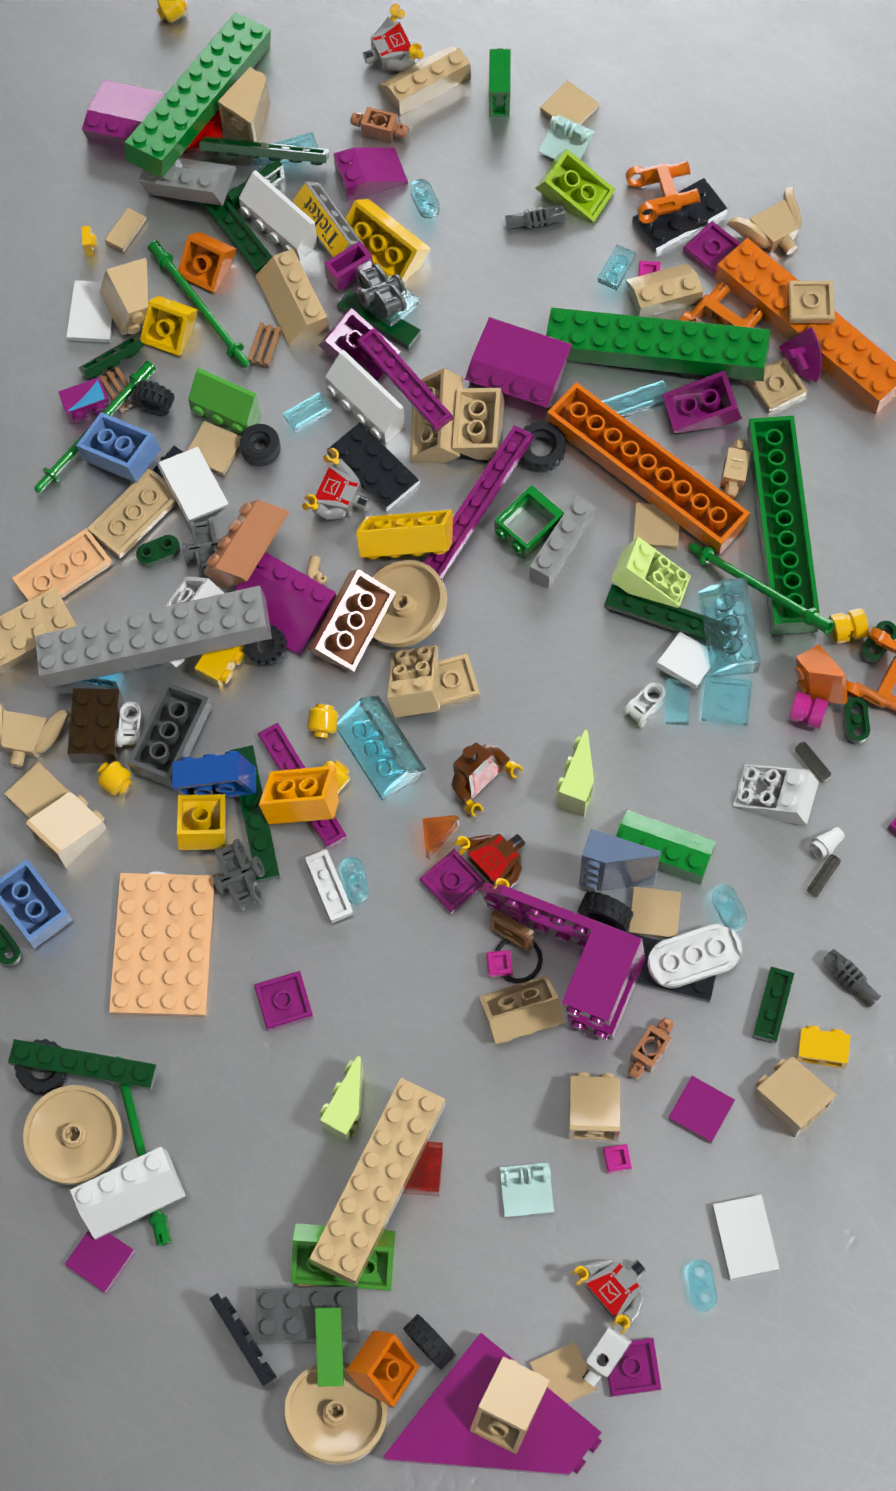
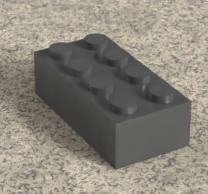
M166 681L127 762L131 772L172 787V762L180 761L183 757H189L211 711L212 706L209 697Z
M358 1287L256 1289V1342L258 1344L316 1343L315 1307L341 1306L342 1342H360Z

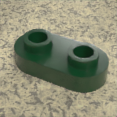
M165 535L140 545L136 551V557L139 564L143 567H152L175 558L180 553V544L175 536ZM166 543L172 544L170 547H165ZM146 551H150V552H151V553H150L149 555H147V556H146V555H143Z
M881 621L877 624L875 628L885 631L893 640L896 639V625L891 621ZM869 637L862 644L860 653L866 661L877 662L887 650L876 645V641ZM868 649H873L875 654H870Z
M852 697L847 700L843 708L845 732L849 741L860 744L865 742L870 734L868 706L863 699ZM851 709H857L859 713L854 714L851 712ZM858 730L861 732V735L857 736L853 731Z
M0 924V963L11 967L20 961L22 952L5 927ZM8 952L14 953L12 958H6Z

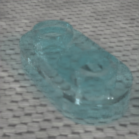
M417 179L412 182L410 194L419 214L426 219L436 217L439 214L440 205L431 184L425 179Z
M348 857L340 865L345 894L349 902L361 904L369 896L364 866L360 859ZM350 865L356 866V869L354 871H349L348 867ZM355 887L361 888L359 893H354L352 890Z
M726 884L717 886L712 894V902L723 925L729 929L731 928L733 931L742 929L746 923L747 914L734 888ZM725 895L728 900L723 902L719 897ZM732 916L737 917V918H738V922H736V923L731 922V921H730V917H732Z
M695 1260L687 1269L691 1301L697 1310L707 1312L712 1310L717 1303L713 1271L708 1262ZM702 1268L705 1272L704 1276H697L695 1270ZM703 1293L708 1294L709 1301L703 1302L700 1299V1295Z

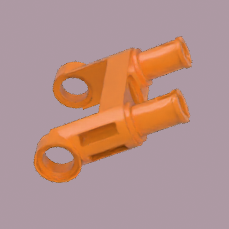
M688 161L670 166L664 163L645 169L633 166L627 170L625 176L630 186H638L639 188L659 183L663 197L645 201L644 204L639 206L637 214L642 223H651L657 216L679 211L682 209V206L700 203L698 189L678 193L672 181V178L691 174ZM635 174H640V175H641V177H640L639 179H637V180H631V177H632L633 175H635ZM645 210H653L648 215H642Z
M719 282L710 294L704 295L690 312L686 311L679 320L698 322L705 315L717 324L754 328L761 318L765 316V313L762 309L757 312L758 306H754L744 319L733 313L720 303L730 292V288L727 285L722 288L724 283Z
M872 627L868 637L876 641V645L894 653L895 656L876 692L858 682L855 684L846 680L847 694L853 697H861L880 708L887 707L896 712V696L892 695V689L896 683V641L885 631Z

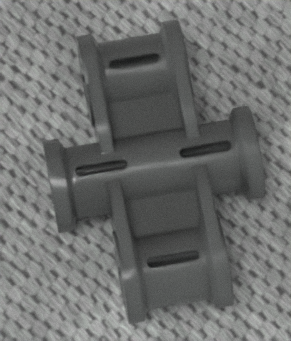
M377 263L366 270L356 271V280L361 287L358 289L357 295L363 307L366 308L370 306V303L374 302L384 318L390 317L392 313L399 310H406L407 304L401 294L404 292L405 287L402 278L398 274H394L392 278L388 279Z
M212 517L208 518L207 521L196 523L190 521L194 544L187 545L182 543L185 562L189 563L190 560L197 559L200 578H210L204 573V570L208 565L207 560L212 554L216 553L219 548L217 545L221 540L215 538Z
M239 839L233 840L232 844L223 848L221 846L217 847L215 854L223 871L222 874L216 873L213 875V881L217 890L223 894L229 889L233 903L240 912L245 910L246 906L263 902L262 893L255 879L256 876L262 877L265 875V869L261 860L255 856L249 862L245 847Z

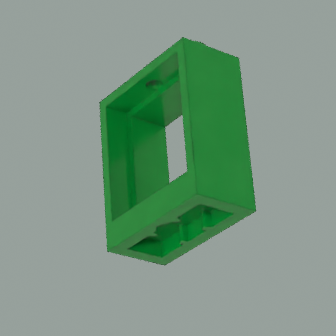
M497 48L490 49L489 117H510L511 49Z
M531 485L494 520V531L500 539L507 540L517 554L522 553L527 558L550 536L564 515V512ZM530 504L550 523L526 544L507 525Z

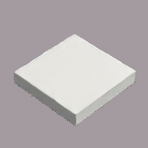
M679 632L658 660L656 667L696 690L717 661L719 654Z

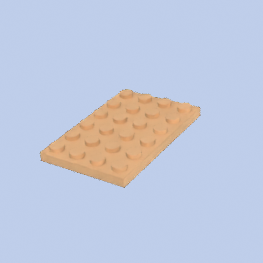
M120 873L110 1014L207 1016L215 896L213 875Z

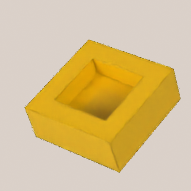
M81 226L82 245L85 255L94 256V247H97V236L92 234L90 226Z

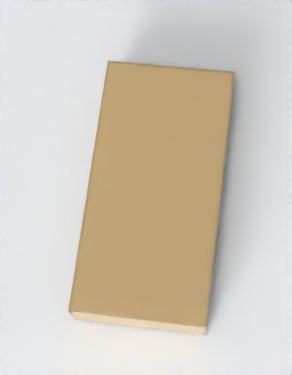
M127 208L105 238L106 244L124 252L147 221L146 216Z

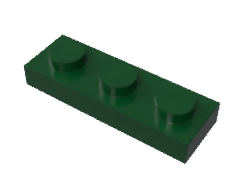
M278 159L273 163L267 164L263 170L258 172L272 185L285 177L283 165ZM250 177L227 193V199L235 210L240 208L239 197Z
M133 336L78 368L85 378L94 379L100 376L104 369L119 365L121 363L120 360L125 357L137 355L140 352L139 349L144 346L139 338Z
M771 966L752 1037L772 1043L777 1042L794 977L793 972Z

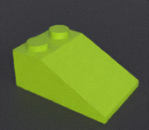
M568 149L556 156L535 187L536 190L551 202L563 205L564 209L591 223L596 220L616 190Z

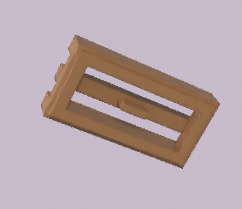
M260 322L248 356L250 364L269 368L281 334V327L277 326L274 328L270 324L265 326L264 323ZM265 331L266 333H265V336H264V338H263V341H262V344H261V347H260V350H259L257 359H254V358H255V355H256V353H257V350H258V347H259V344H260V341H261L263 332ZM273 333L266 359L262 361L270 334Z
M119 367L114 368L115 371L106 372V376H99L112 400L117 396L107 381L111 380L119 394L122 392V388L115 377H119L124 387L129 384ZM127 398L125 400L126 405H121L118 408L120 413L135 406L134 401L130 402Z
M493 910L490 914V929L529 952L534 946V943H532L534 941V937H532L534 931L504 913Z

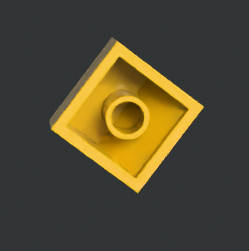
M161 296L149 300L140 339L141 342L180 356L194 330L198 309Z
M225 794L178 795V850L216 849L219 846L222 848L226 846Z

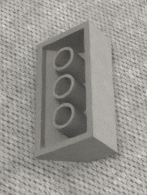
M178 158L162 179L142 170L139 183L150 195L223 206L236 167Z

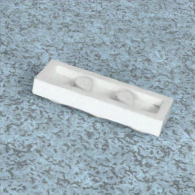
M327 849L305 857L331 923L354 915Z

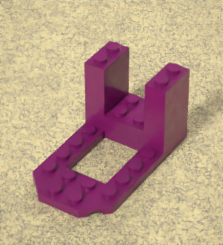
M484 882L480 892L488 908L501 911L523 925L525 923L534 926L533 929L542 934H546L547 931L556 935L555 938L568 943L571 940L578 943L577 946L583 949L563 998V1008L568 1013L567 1019L568 1022H571V1027L580 1031H584L585 1028L594 1031L593 1035L603 1040H607V1037L614 1039L646 960L642 938L505 885L498 884L496 889H494L492 884Z

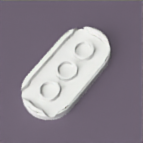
M720 924L708 925L656 944L648 957V971L653 980L659 985L667 988H678L732 969L738 963L741 956V940L738 934L731 928L729 929Z

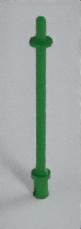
M155 240L152 241L147 249L157 260V265L160 268L167 269L229 348L226 353L228 357H236L243 367H248L250 362L242 352L244 350L243 344L241 342L235 343L174 266L172 263L173 256L165 251L158 240L156 242Z
M146 360L135 374L132 373L129 376L130 383L102 413L112 416L135 391L138 382L142 380L147 381L157 371L156 367ZM86 431L51 469L46 467L42 469L45 476L35 485L34 490L36 493H41L51 481L59 482L57 475L79 452L76 445Z
M696 543L688 545V549L691 552L700 556V564L712 563L800 615L807 626H814L824 634H829L832 631L834 621L819 614L816 608L806 609L714 555L715 549L712 546L702 548Z
M113 1083L115 1086H120L138 1158L146 1154V1149L130 1086ZM161 1209L152 1212L148 1220L149 1226L153 1228L156 1247L165 1246V1243L167 1245L172 1243L167 1226L168 1216L161 1212Z

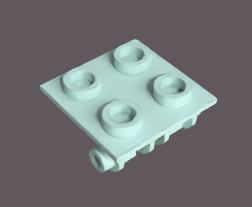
M557 115V117L553 116L550 120V125L552 126L538 152L555 159L557 155L568 149L577 158L581 159L595 131L560 115Z
M549 1163L500 1167L505 1217L554 1213Z

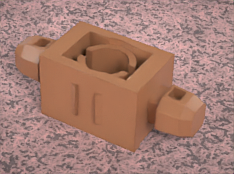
M367 107L364 115L363 113H352L350 118L352 125L356 127L361 126L363 137L392 144L395 135L399 138H406L409 133L408 126L401 123L398 124L397 114Z
M665 1017L658 1023L657 1028L652 1024L649 1026L631 1053L630 1060L634 1062H632L628 1070L629 1076L637 1080L645 1072L644 1069L651 1073L671 1042L672 1037L669 1036L673 1028L671 1020ZM654 1040H656L657 1051L649 1053L646 1057L644 1046L653 1044Z

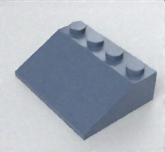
M591 829L582 853L579 884L589 891H607L654 885L661 851Z

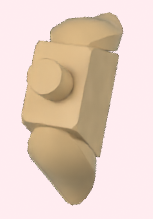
M793 187L785 189L782 201L751 217L750 220L733 217L726 225L735 230L744 239L749 238L759 248H766L768 251L773 252L782 247L787 255L793 253L797 249L793 240L796 238L802 222L800 208L796 201Z
M0 702V746L6 753L11 754L9 765L22 768L25 756L37 758L39 753L47 751L58 738L63 726L71 717V713L61 710L48 720L44 717L5 711Z

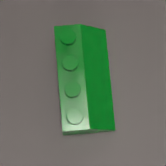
M629 810L626 811L616 834L618 838L661 851L658 870L700 885L716 844L715 840Z

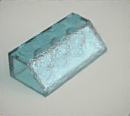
M746 577L722 580L699 591V602L712 678L758 673L761 661Z
M378 695L360 698L338 721V733L381 800H385L411 785L426 770L424 764Z

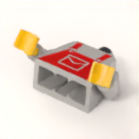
M395 3L390 7V14L392 16H388L375 34L372 35V49L363 52V57L366 64L378 61L383 71L402 72L409 66L415 65V58L422 59L424 52L421 51L422 46L420 44H410L400 21H396V19L404 18L405 12L400 9V5Z
M335 448L328 449V452L332 454V459L328 455H324L323 460L326 463L332 462L333 466L329 465L316 495L308 494L304 497L309 503H303L302 508L306 511L312 508L314 513L326 520L350 517L354 507L366 510L370 498L360 495L361 483L359 478L342 459H338L339 453Z
M611 1260L592 1262L584 1267L578 1266L570 1275L577 1274L580 1277L576 1285L584 1282L585 1288L614 1320L611 1326L614 1327L615 1324L622 1326L623 1330L620 1334L623 1335L639 1314L643 1297L640 1293L642 1286L637 1282V1279L646 1272V1269L638 1260L634 1261L628 1268H625L620 1261L614 1263Z

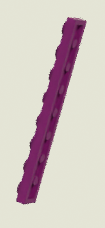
M515 425L512 427L453 517V537L449 550L443 554L430 552L424 561L425 564L437 572L441 579L533 441L534 436L532 433Z

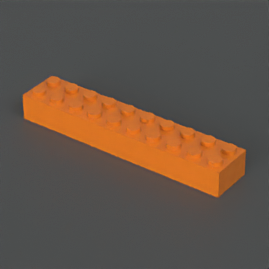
M746 238L717 264L715 278L719 282H723L724 286L727 285L730 291L751 309L754 306L759 307L757 312L762 309L765 313L763 319L788 340L812 327L821 347L822 369L875 414L896 396V361L835 310L834 323L789 322L788 282L799 280L749 238Z
M577 382L547 412V422L559 427L565 439L649 503L667 514L703 544L712 546L718 555L748 525L749 511Z

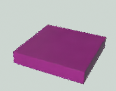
M711 221L683 247V252L716 277L717 264L741 243L715 222Z
M455 848L419 878L423 886L450 914H453L482 888L484 882L486 883Z
M300 971L254 984L267 1031L314 1018Z
M692 1075L668 1119L707 1142L712 1143L735 1099Z
M88 1230L64 1265L104 1293H107L135 1251L110 1233L95 1240Z
M654 1338L631 1340L632 1343L608 1376L610 1397L662 1390ZM604 1354L606 1364L609 1358L607 1355Z

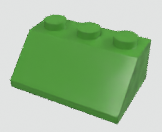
M201 368L196 370L188 397L190 409L195 415L210 418L215 424H223L237 434L243 433L246 428L256 424L261 416L256 393Z

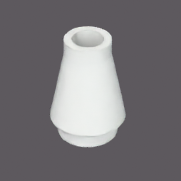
M835 827L831 831L813 838L812 843L809 845L810 850L818 859L828 858L837 845L845 838V835L840 828Z

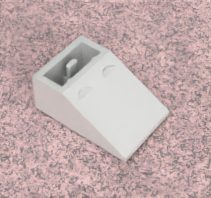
M745 764L733 807L783 822L807 825L819 782L809 770Z

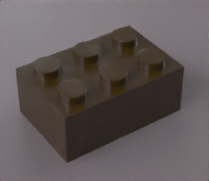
M73 688L67 750L72 763L104 764L107 762L110 764L113 761H118L117 730L119 727L120 708L123 705V697L119 689Z

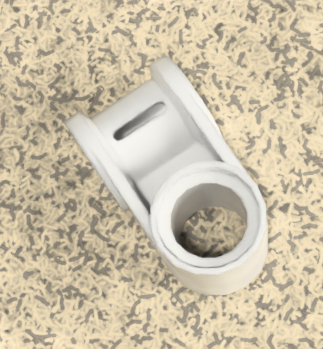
M649 683L627 704L623 713L630 715L637 721L640 728L643 727L664 702V688L659 683ZM650 693H657L660 697L654 700L650 699L648 695Z
M127 702L120 708L119 727L117 730L118 747H123V745L136 746L143 731L144 717L140 707L134 702ZM130 712H137L133 719L126 718Z

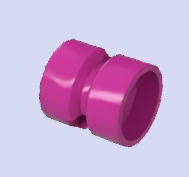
M797 691L788 719L798 723L806 721L807 726L820 729L829 701L818 697L812 700L810 695Z

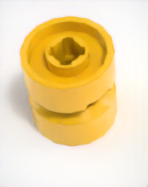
M862 608L848 611L847 615L838 613L830 615L828 618L834 621V627L830 633L835 644L848 642L850 637L856 640L868 637L869 635L868 621Z

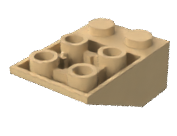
M437 645L393 652L387 699L394 718L439 711L441 692Z

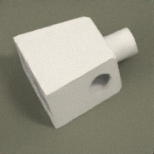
M612 1326L609 1327L587 1359L586 1363L590 1366L582 1378L595 1387L602 1375L608 1377L632 1341L620 1334ZM602 1354L607 1355L609 1358L606 1365L599 1362Z

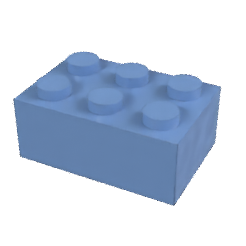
M100 412L76 445L86 462L136 483L161 450L153 433Z
M28 859L0 878V904L33 949L73 921L67 910Z

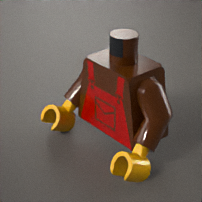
M476 742L471 746L465 747L463 754L453 764L454 776L451 785L460 801L465 803L464 810L468 815L476 817L473 812L474 808L477 811H483L482 805L473 802L471 798L473 799L503 770L502 766H505L506 773L513 778H517L513 774V770L516 767L523 771L522 766L513 761L510 762V758L496 745L485 744L481 746Z
M498 833L496 835L487 834L471 838L460 836L454 842V846L460 845L462 847L458 851L460 855L469 850L467 852V860L493 885L494 889H496L498 884L512 888L518 883L522 866L521 855L517 851L525 845V841L517 833L508 841Z

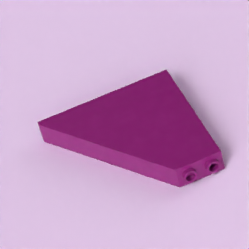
M480 1333L387 1450L384 1458L394 1462L570 1476L573 1471L578 1474L585 1465L586 1461L583 1457L588 1451L594 1453L601 1444L602 1440L599 1436L602 1432L548 1387L517 1454L471 1432L470 1428L477 1409L502 1358L514 1360L483 1333Z

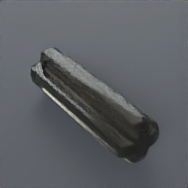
M806 742L799 743L795 747V752L820 782L824 783L829 780L832 774Z
M833 854L827 858L808 886L807 892L810 895L818 897L839 866L840 858Z

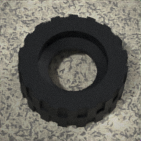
M539 421L526 425L523 430L532 433L534 439L541 437L548 439L552 444V450L546 456H537L532 453L529 445L520 459L521 464L526 466L528 470H533L537 473L554 470L565 457L566 440L563 437V432L559 430V427L552 425L550 422Z
M587 891L577 910L582 916L624 932L627 931L634 912L626 904L609 895L595 891Z
M48 1039L34 1040V1043L61 1047L56 1042H51ZM14 1066L15 1075L19 1083L28 1092L30 1091L35 1095L41 1094L44 1096L54 1089L63 1087L64 1083L68 1081L69 1075L52 1073L45 1079H38L32 1075L31 1068Z
M419 1314L403 1327V1330L440 1370L456 1356L443 1338Z

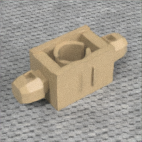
M736 439L733 448H728L720 487H725L724 493L731 499L737 496L738 490L742 491L751 454L750 451H746V442L741 439Z

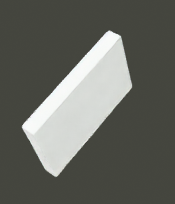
M74 281L66 336L68 341L111 343L114 320L99 293L102 282Z
M198 447L158 463L157 466L188 523L228 506L222 490Z
M762 1194L712 1205L730 1280L780 1269Z

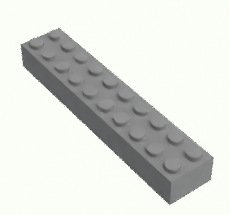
M255 586L36 635L35 643L39 677L47 688H52L272 639L266 598L261 587Z

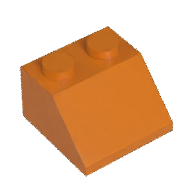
M200 231L193 233L187 237L178 271L185 280L214 293L231 268L236 248Z
M820 644L796 657L797 667L795 672L798 677L796 685L800 692L810 695L812 700L818 697L830 703H847L846 674Z
M373 1330L346 1371L361 1389L389 1407L394 1408L420 1366L394 1333Z

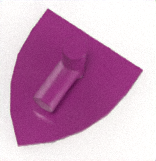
M810 327L780 345L779 348L783 357L789 361L797 374L805 379L818 382L822 369L821 347L813 328Z

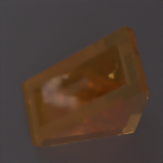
M458 816L422 818L426 857L429 860L460 826Z

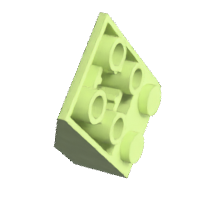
M637 537L622 550L611 581L629 594L679 608L691 575Z
M584 730L582 737L577 736L573 746V756H569L565 765V778L560 777L555 796L558 799L559 808L583 817L592 799L594 786L588 730Z
M359 1056L356 1057L355 1061L351 1060L344 1071L347 1075L342 1083L338 1082L332 1091L333 1099L330 1104L325 1103L319 1114L322 1117L320 1121L323 1130L348 1144L359 1128L362 1118L363 1064Z

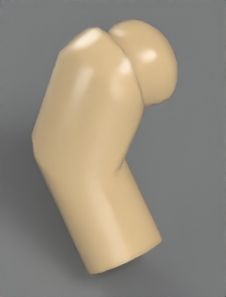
M310 556L306 575L324 585L327 582V576L318 570L321 558Z

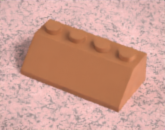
M261 500L244 503L239 509L240 514L238 518L229 525L228 534L219 541L217 545L219 548L216 553L212 554L207 560L208 565L204 573L222 589L247 582L288 516L289 512L286 509Z
M359 569L350 571L311 642L308 651L326 662L354 672L396 592Z

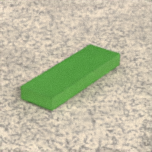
M341 1306L315 1307L318 1387L344 1386Z

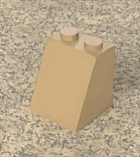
M251 67L218 100L222 126L244 141H259L270 105L267 78L262 72L256 71Z
M145 258L106 269L99 293L121 336L139 332L148 310L147 260Z
M71 791L25 823L34 839L65 868L106 830L103 823L105 818L96 809L92 812L87 807L88 802L80 794L75 796Z
M792 1056L788 1061L782 1059L774 1067L775 1072L770 1077L767 1074L764 1075L756 1083L758 1087L754 1094L787 1130L796 1137L832 1104L837 1095Z
M584 1072L575 1073V1076L570 1077L568 1139L618 1141L620 1134V1078L610 1073L600 1074V1077H591L589 1073Z
M503 1357L477 1409L470 1431L517 1454L550 1380L545 1378L540 1372L531 1371L521 1366L519 1362Z

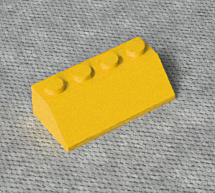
M369 199L355 200L345 218L363 242L364 247L372 255L373 264L377 263L388 279L392 278V275L398 274L404 283L421 267L431 249Z
M453 510L365 517L356 531L360 558L367 557L372 560L378 559L381 556L397 558L403 554L420 556L426 552H433L434 554L447 552L452 544Z

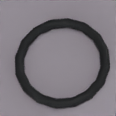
M507 939L502 940L495 951H500L510 941ZM535 941L532 942L537 952L538 962L535 970L530 975L524 978L501 977L513 983H523L533 979L541 970L543 963L542 951Z

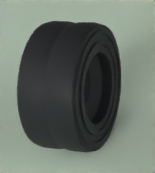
M251 425L244 430L240 438L242 456L251 465L267 466L273 463L280 454L279 436L269 425ZM257 441H264L266 447L256 449L254 444Z

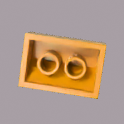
M335 765L270 771L259 803L268 824L334 819L339 803Z

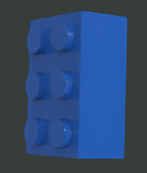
M227 751L223 755L205 754L202 758L183 757L180 761L172 762V789L180 795L225 794V798L256 794V767L237 751Z

